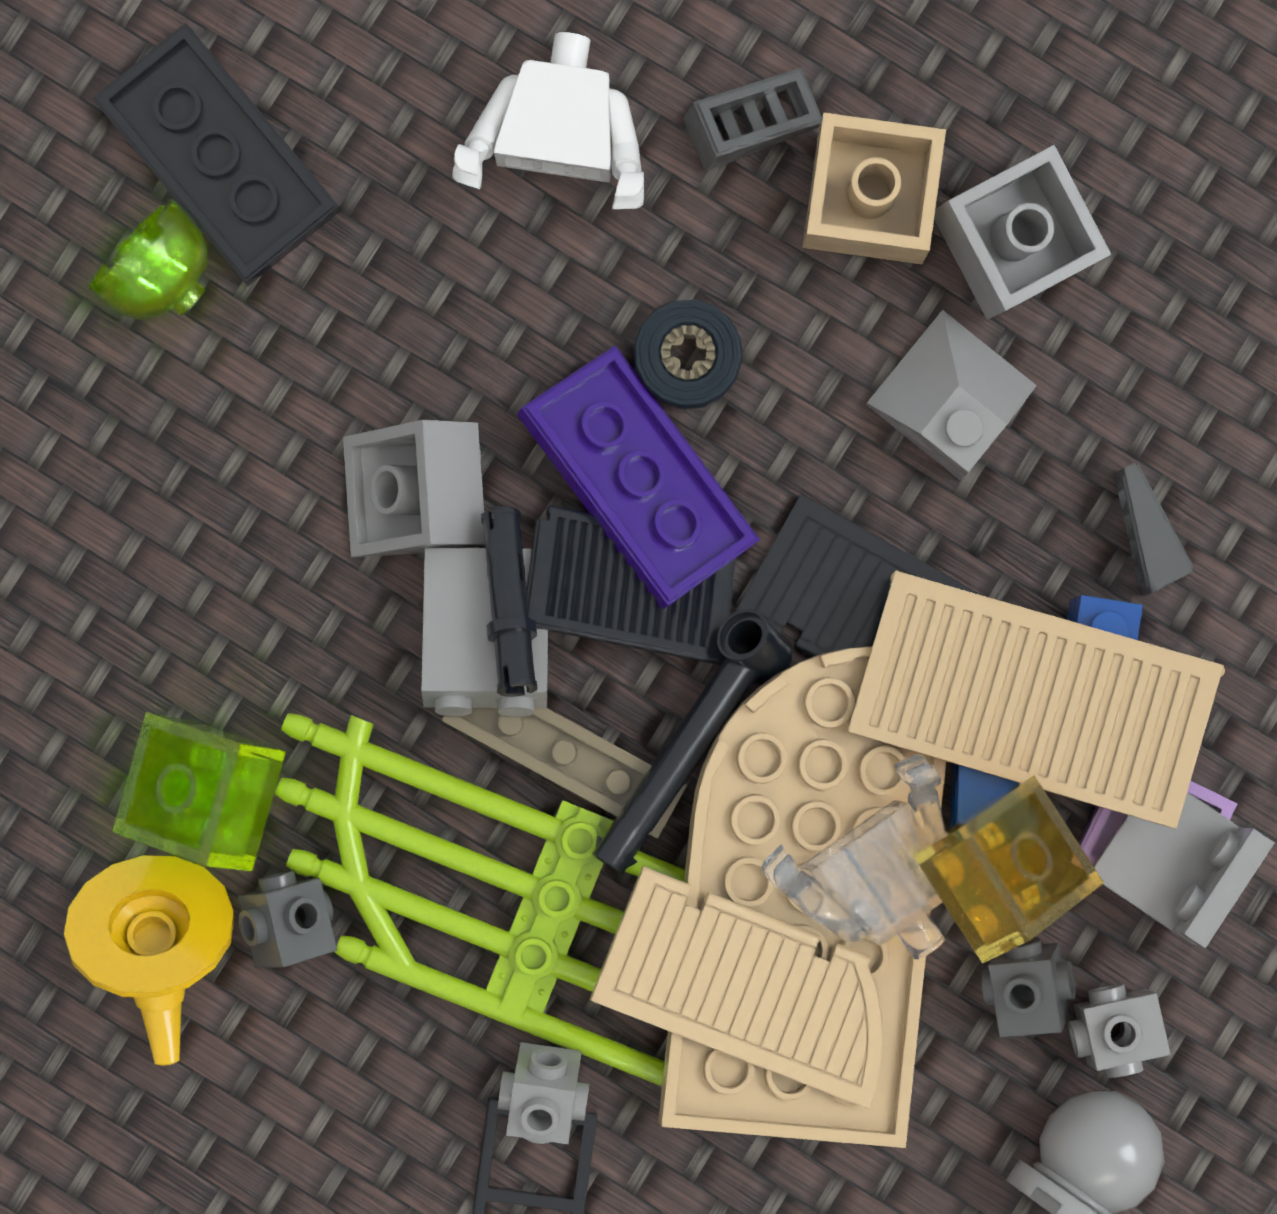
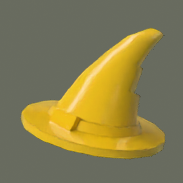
M147 855L110 865L87 881L68 907L64 938L73 966L93 986L121 997L134 998L136 1006L142 1014L156 1065H172L180 1061L181 1012L185 989L214 970L227 951L232 939L234 911L225 886L205 867L176 856Z

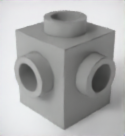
M1114 984L1091 989L1088 991L1090 1001L1074 1004L1077 1020L1068 1022L1074 1053L1077 1058L1085 1057L1087 1065L1096 1071L1105 1069L1107 1078L1123 1077L1142 1072L1144 1070L1142 1061L1171 1055L1157 993L1148 989L1126 993L1124 984ZM1120 1022L1119 1034L1111 1039L1113 1026Z
M520 1043L515 1073L503 1071L498 1100V1109L509 1110L507 1136L524 1138L538 1144L550 1142L569 1143L572 1120H585L590 1084L577 1082L582 1052L558 1047Z

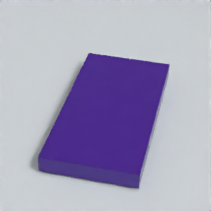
M616 345L521 407L518 411L517 416L588 512L596 518L605 530L607 537L614 542L617 550L625 557L627 564L635 570L637 577L644 582L648 592L656 598L658 605L662 609L673 604L760 540L651 392L644 386L642 380Z

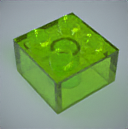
M146 712L112 832L207 867L253 871L286 751L193 720Z

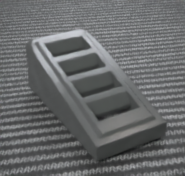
M801 68L695 101L684 115V124L705 171L734 162L818 128L822 120L820 111ZM786 92L796 118L787 119L777 96L778 93ZM762 100L772 126L765 127L755 102ZM739 109L748 134H741L732 113L733 111ZM715 118H716V120H717V122H718L719 128H720L721 133H722V135H723V138H724V140H725L724 142H723V140H722V137H721V135H720V132H719V130H718V128H717V125H716V123H715V120H714Z
M1133 463L1115 473V484L1138 588L1142 596H1145L1192 573V568L1194 567L1140 465Z

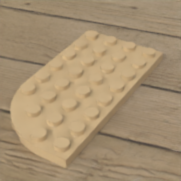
M873 646L836 650L801 661L778 673L758 687L730 716L712 743L702 765L695 788L684 882L691 885L685 902L686 905L701 910L704 898L710 892L818 935L819 943L813 955L827 961L836 943L871 956L869 969L877 989L883 1029L882 1064L871 1108L867 1109L668 1031L658 1123L661 1127L906 1148L946 761L848 732Z

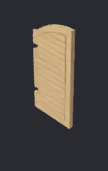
M643 866L590 1000L870 1109L878 1085L883 1049L881 1009L877 989L869 969L871 956L836 943L827 961L813 955L819 943L818 935L710 892L706 894L701 910L685 904L691 889L690 884Z

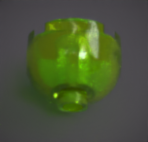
M171 198L165 207L161 204L116 248L118 252L113 258L115 264L109 268L103 262L87 285L107 306L120 315L136 320L156 319L172 308L179 315H182L195 304L205 291V288L198 283L207 267L208 246L202 230L192 217Z

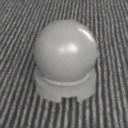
M1094 1091L1071 1096L1049 1115L1039 1139L1041 1163L1036 1162L1032 1168L1019 1160L1006 1181L1052 1214H1117L1136 1208L1155 1189L1165 1164L1161 1132L1152 1117L1137 1100L1119 1092Z

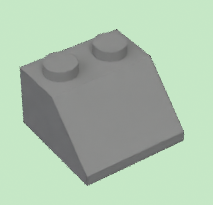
M418 420L343 437L351 557L425 553V548H469L485 545L484 528L481 523V514L485 511L478 423Z

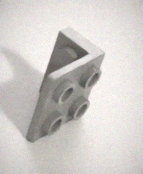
M1187 792L1177 829L1126 815L1090 869V876L1188 943L1206 948L1275 842L1254 828L1237 826Z

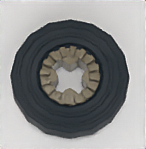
M696 299L672 301L654 310L641 325L634 344L635 370L644 386L661 403L679 409L702 408L721 399L735 383L742 363L741 338L732 320L716 306ZM684 339L695 340L696 350L705 353V361H695L692 370L689 371L680 369V359L671 357L670 354L671 349L682 348Z

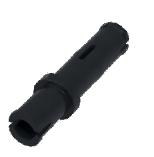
M504 506L493 508L494 519L490 511H485L481 514L492 621L486 627L488 641L493 642L495 647L498 679L497 693L505 697H517L525 695L524 686H526L528 693L538 690L537 681L535 680L531 641L537 636L536 621L529 618L520 529L521 513L517 508Z

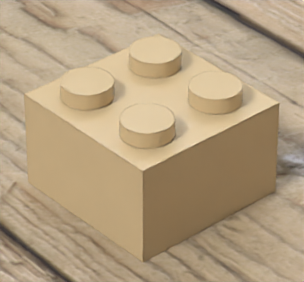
M823 113L818 130L802 248L923 264L930 251L946 129Z

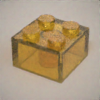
M1035 776L991 799L913 854L918 865L982 964L1030 941L1104 884Z

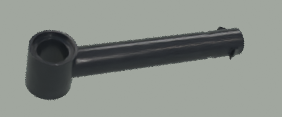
M751 609L739 610L727 617L721 624L717 634V645L725 659L626 802L620 815L613 821L603 838L597 835L596 848L592 855L616 872L623 875L627 868L637 863L634 857L646 841L648 834L653 831L752 683L763 685L772 677L790 667L792 661L790 645L758 611Z

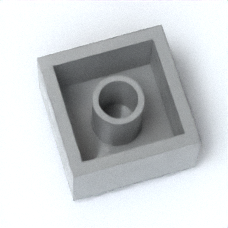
M1055 145L963 192L935 209L934 220L987 320L1111 255Z

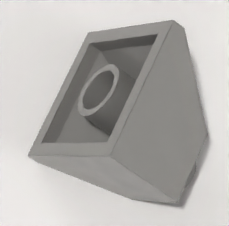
M942 310L866 405L957 479L961 480L1007 426L1037 385Z

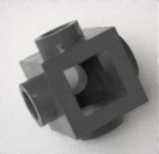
M294 870L279 872L259 878L260 890L238 896L241 907L239 928L244 941L250 946L255 968L286 967L337 951L331 926L333 907L328 894L322 888L320 878L296 880Z
M1032 936L1014 938L1004 942V947L998 948L988 965L989 968L982 971L984 1001L987 1006H995L999 1037L1062 1033L1070 1014L1068 999L1075 998V978L1071 962H1062L1059 943L1041 944L1040 938Z

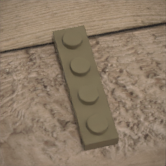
M472 708V713L469 715L444 716L442 719L443 722L617 817L652 766L548 708H535L533 715L525 717L503 716L497 713V708ZM684 783L653 831L649 833L651 836L659 838L687 784Z

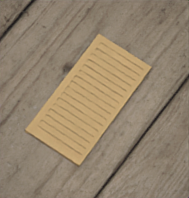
M899 571L891 574L892 584L848 732L1177 829L1220 677L1225 673L1224 665Z

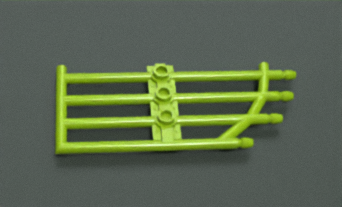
M287 714L281 728L284 733L301 742L309 741L312 744L311 746L340 757L335 795L316 787L310 789L306 786V783L296 779L282 777L275 795L286 803L296 807L302 805L306 811L333 821L341 864L328 859L320 860L316 854L306 850L292 849L286 866L294 870L296 874L306 878L310 876L320 878L321 884L349 894L378 945L368 946L361 939L341 935L336 946L337 951H334V953L346 961L354 964L362 963L366 969L566 1049L582 1052L581 1055L662 1086L663 1060L543 1013L557 978L591 992L594 989L601 969L567 955L580 921L616 934L624 911L590 898L603 866V862L592 855L596 848L597 835L603 838L613 820L562 800L556 817L372 744L369 742L374 724L353 715L350 716L345 733L323 723L315 724L312 719L300 714ZM363 767L545 839L546 842L533 874L358 805ZM361 833L523 897L510 931H505L369 876ZM638 851L634 857L637 863L625 870V872L638 877L642 867L645 866L684 882L685 869L641 851ZM387 910L499 954L487 988L483 989L416 962Z

